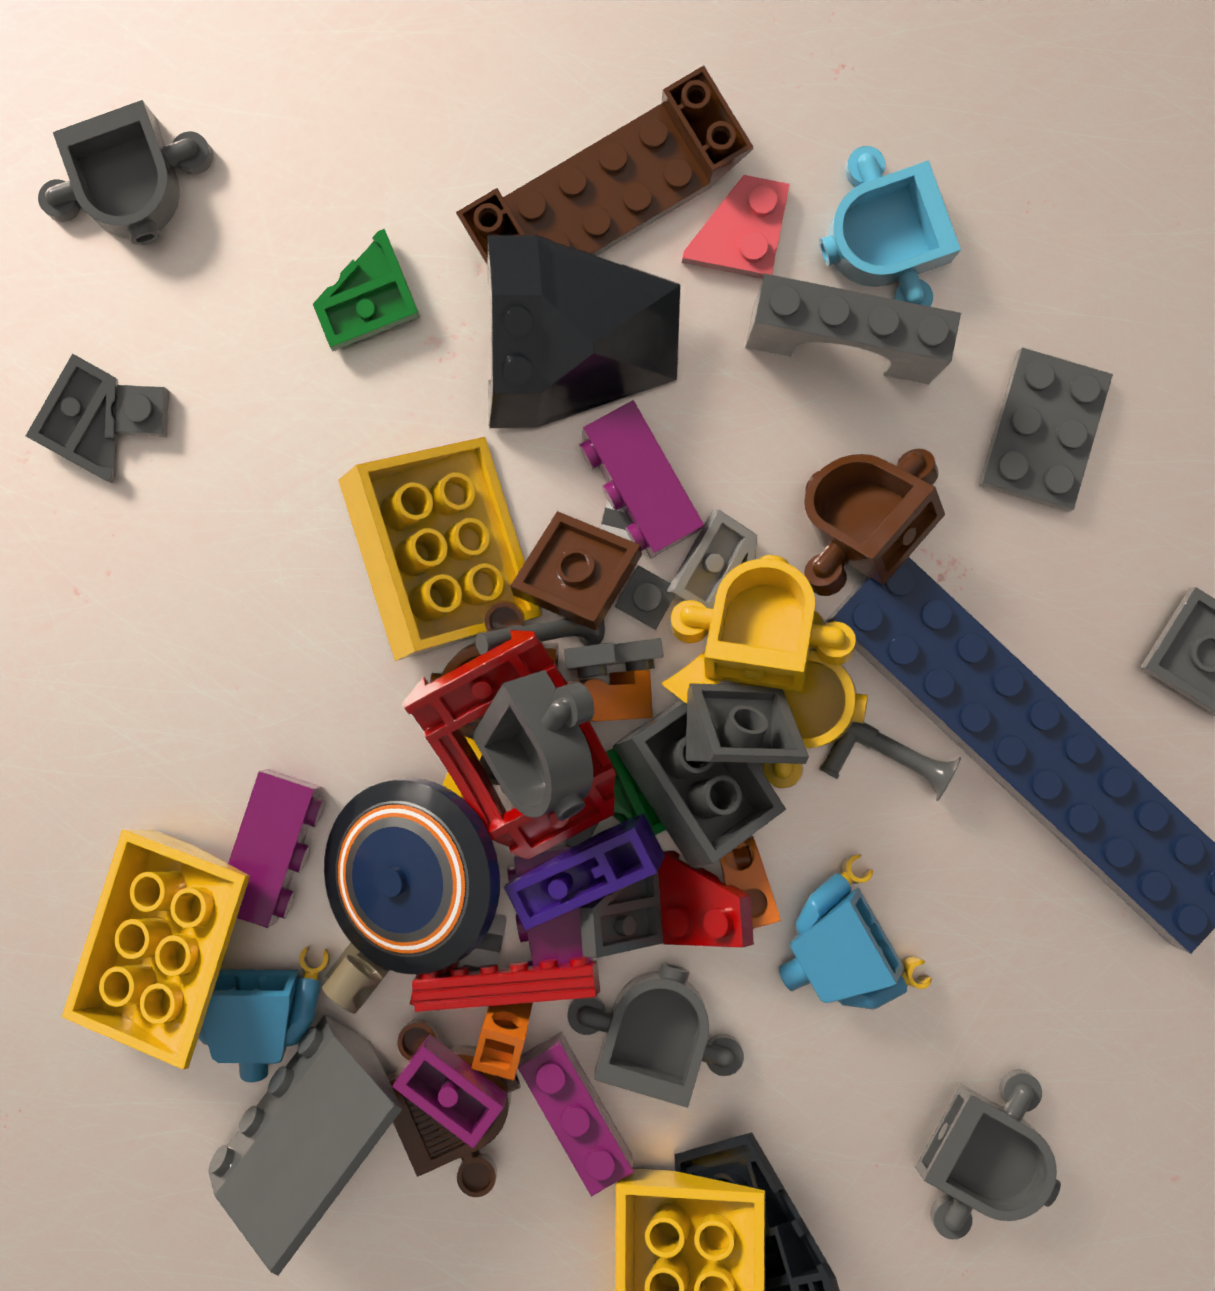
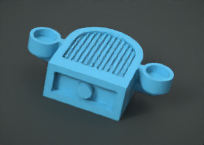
M871 146L859 147L851 153L845 166L847 180L855 188L840 202L831 221L828 236L819 239L822 257L827 266L835 265L846 278L857 284L879 287L899 282L900 285L894 292L892 299L931 306L933 302L932 289L925 281L919 279L918 274L951 263L961 251L930 162L928 160L882 176L885 170V159L882 153Z

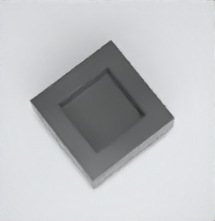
M117 385L115 432L119 435L167 437L169 390L165 387Z
M638 565L617 601L615 608L656 630L674 599V596L666 592L671 583Z

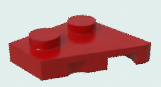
M663 851L665 858L658 870L663 945L740 948L754 945L750 895L734 885L723 884L718 876L703 867L691 868L687 863L679 859L680 854L676 851Z

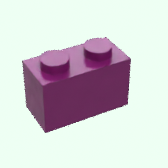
M430 1034L400 1072L392 1086L471 1148L476 1146L503 1110L508 1094L479 1071L471 1069L472 1066Z

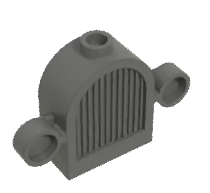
M140 100L52 132L69 181L53 179L43 184L38 193V203L40 208L50 218L59 222L72 220L77 216L82 207L89 216L109 233L118 237L128 238L133 244H145L159 237L158 231L166 226L178 207L180 188L175 167H180L188 174H200L210 167L213 160V152L205 138L193 131L179 134L172 144L166 146L155 115L145 102Z
M545 670L503 683L472 734V738L500 784L501 791L518 811L532 818H537L554 811L558 820L562 821L576 815L585 807L583 799L587 797L592 787L593 763L588 743L579 725L590 721L594 715V702L589 690L580 682H573L556 689Z
M662 963L660 971L647 972L632 979L618 994L611 1013L606 1012L605 1005L598 996L573 999L568 1007L567 1018L569 1025L574 1031L582 1035H591L598 1031L605 1032L595 1067L594 1080L686 1108L689 1106L702 1061L707 1063L713 1073L719 1076H730L741 1068L744 1061V1053L739 1041L729 1034H718L708 1041L709 1020L704 1002L696 988L687 981L690 971L676 965Z
M1015 1069L1009 1071L1001 1079L999 1091L1002 1099L1005 1101L1004 1106L996 1104L961 1084L915 1166L925 1182L948 1194L938 1198L933 1203L930 1211L931 1221L936 1230L947 1239L962 1238L970 1231L973 1220L972 1209L996 1220L1016 1221L1031 1216L1043 1206H1051L1059 1194L1061 1182L1056 1179L1057 1169L1053 1152L1045 1139L1023 1119L1025 1113L1035 1109L1042 1098L1040 1083L1025 1070Z

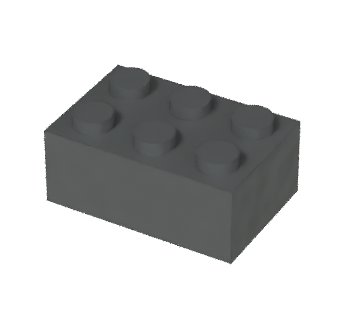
M679 699L612 747L692 868L716 863L784 812L786 808L757 763L686 761L687 704Z

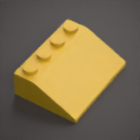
M485 437L357 464L338 479L395 661L475 638L478 633L486 632V613L499 601L507 600L519 605L524 612L525 622L542 616L539 606L513 596L510 587L525 561Z
M122 829L62 1018L180 1069H189L250 876L195 845L155 830Z
M634 1168L633 1173L616 1183V1291H765V1190L677 1171Z

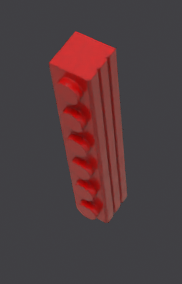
M575 957L570 959V963L558 964V959H548L540 961V965L528 966V962H515L510 964V968L498 969L497 964L480 966L479 971H469L468 967L452 968L450 973L443 974L435 971L421 974L412 981L414 1010L415 1012L593 998L600 992L597 960L588 961V957Z

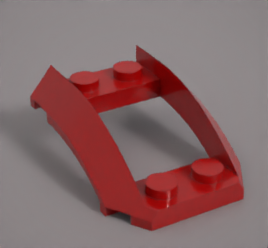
M510 630V640L435 681L428 683L425 677H423L403 702V707L408 714L413 715L424 731V737L449 772L465 801L482 820L492 841L509 847L510 853L529 860L613 816L615 803L614 781L617 774L590 721L579 725L588 743L593 763V782L589 794L583 799L585 807L576 815L562 821L558 820L554 811L537 818L528 817L516 808L508 812L506 811L487 773L460 728L486 713L502 684L545 670L556 689L568 684L534 631Z

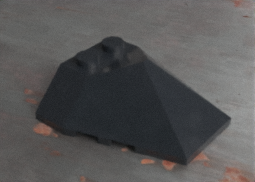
M487 235L488 286L491 291V380H488L489 428H537L677 380L681 287L679 283L597 257L580 249L577 250L553 242L551 239L539 235Z
M752 1132L674 1154L675 1171L765 1190V1291H840L835 1274Z

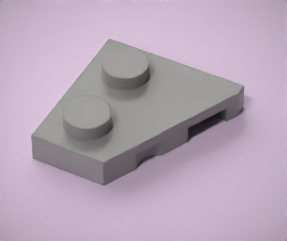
M712 510L666 592L682 602L694 600L702 603L706 608L714 609L717 590L724 577L738 565L756 558L757 534L721 510Z

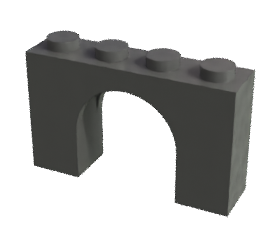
M764 273L754 301L745 348L791 357L796 346L803 343L821 342L857 347L886 358L884 376L929 385L952 362L961 313Z

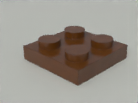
M557 511L510 585L513 596L597 631L641 558V546Z

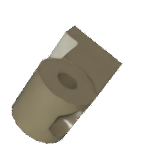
M350 943L325 975L328 980L322 986V990L341 1008L355 1014L390 970L365 957Z

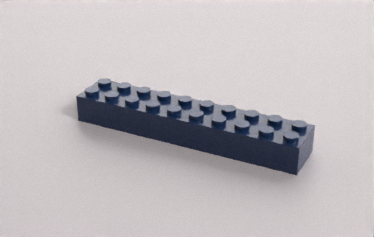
M910 557L906 559L885 585L866 576L825 620L827 623L842 622L848 625L855 634V650L1171 946L1192 954L1215 929V842Z

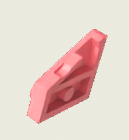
M743 175L684 250L682 263L763 279L764 273L772 275L790 184Z

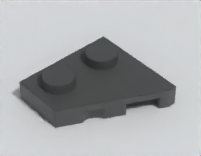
M72 353L25 436L111 483L115 477V413L118 379Z
M658 872L579 907L583 957L599 958L663 944Z

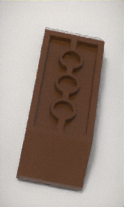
M703 65L664 88L660 105L503 197L498 188L457 211L456 215L486 265L487 235H539L551 239L553 242L577 250L580 249L597 256L710 189L753 150V145Z

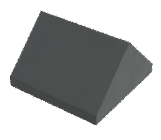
M689 684L687 690L686 761L807 763L809 755L783 689L751 685Z

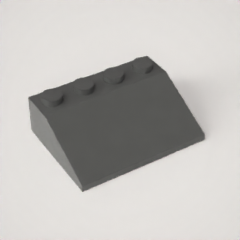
M326 1015L321 1018L315 1027L309 1028L301 1037L295 1055L286 1067L282 1066L274 1073L269 1082L268 1091L257 1106H251L244 1113L239 1123L238 1131L227 1146L222 1145L215 1152L208 1170L214 1196L268 1270L279 1276L402 1110L370 1041Z

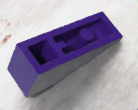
M642 813L594 835L505 884L504 889L524 929L529 930L656 874L665 858V854L645 814Z

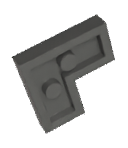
M661 638L564 649L566 669L569 671L577 670L579 679L608 675L606 666L625 663L626 671L654 669V659L664 657Z

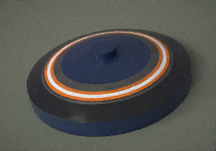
M399 778L381 782L366 788L353 797L339 813L330 831L324 857V879L327 897L341 930L365 957L394 972L416 975L427 974L459 962L477 948L491 927L498 907L500 895L499 864L492 839L482 820L473 808L455 792L436 782L420 778Z

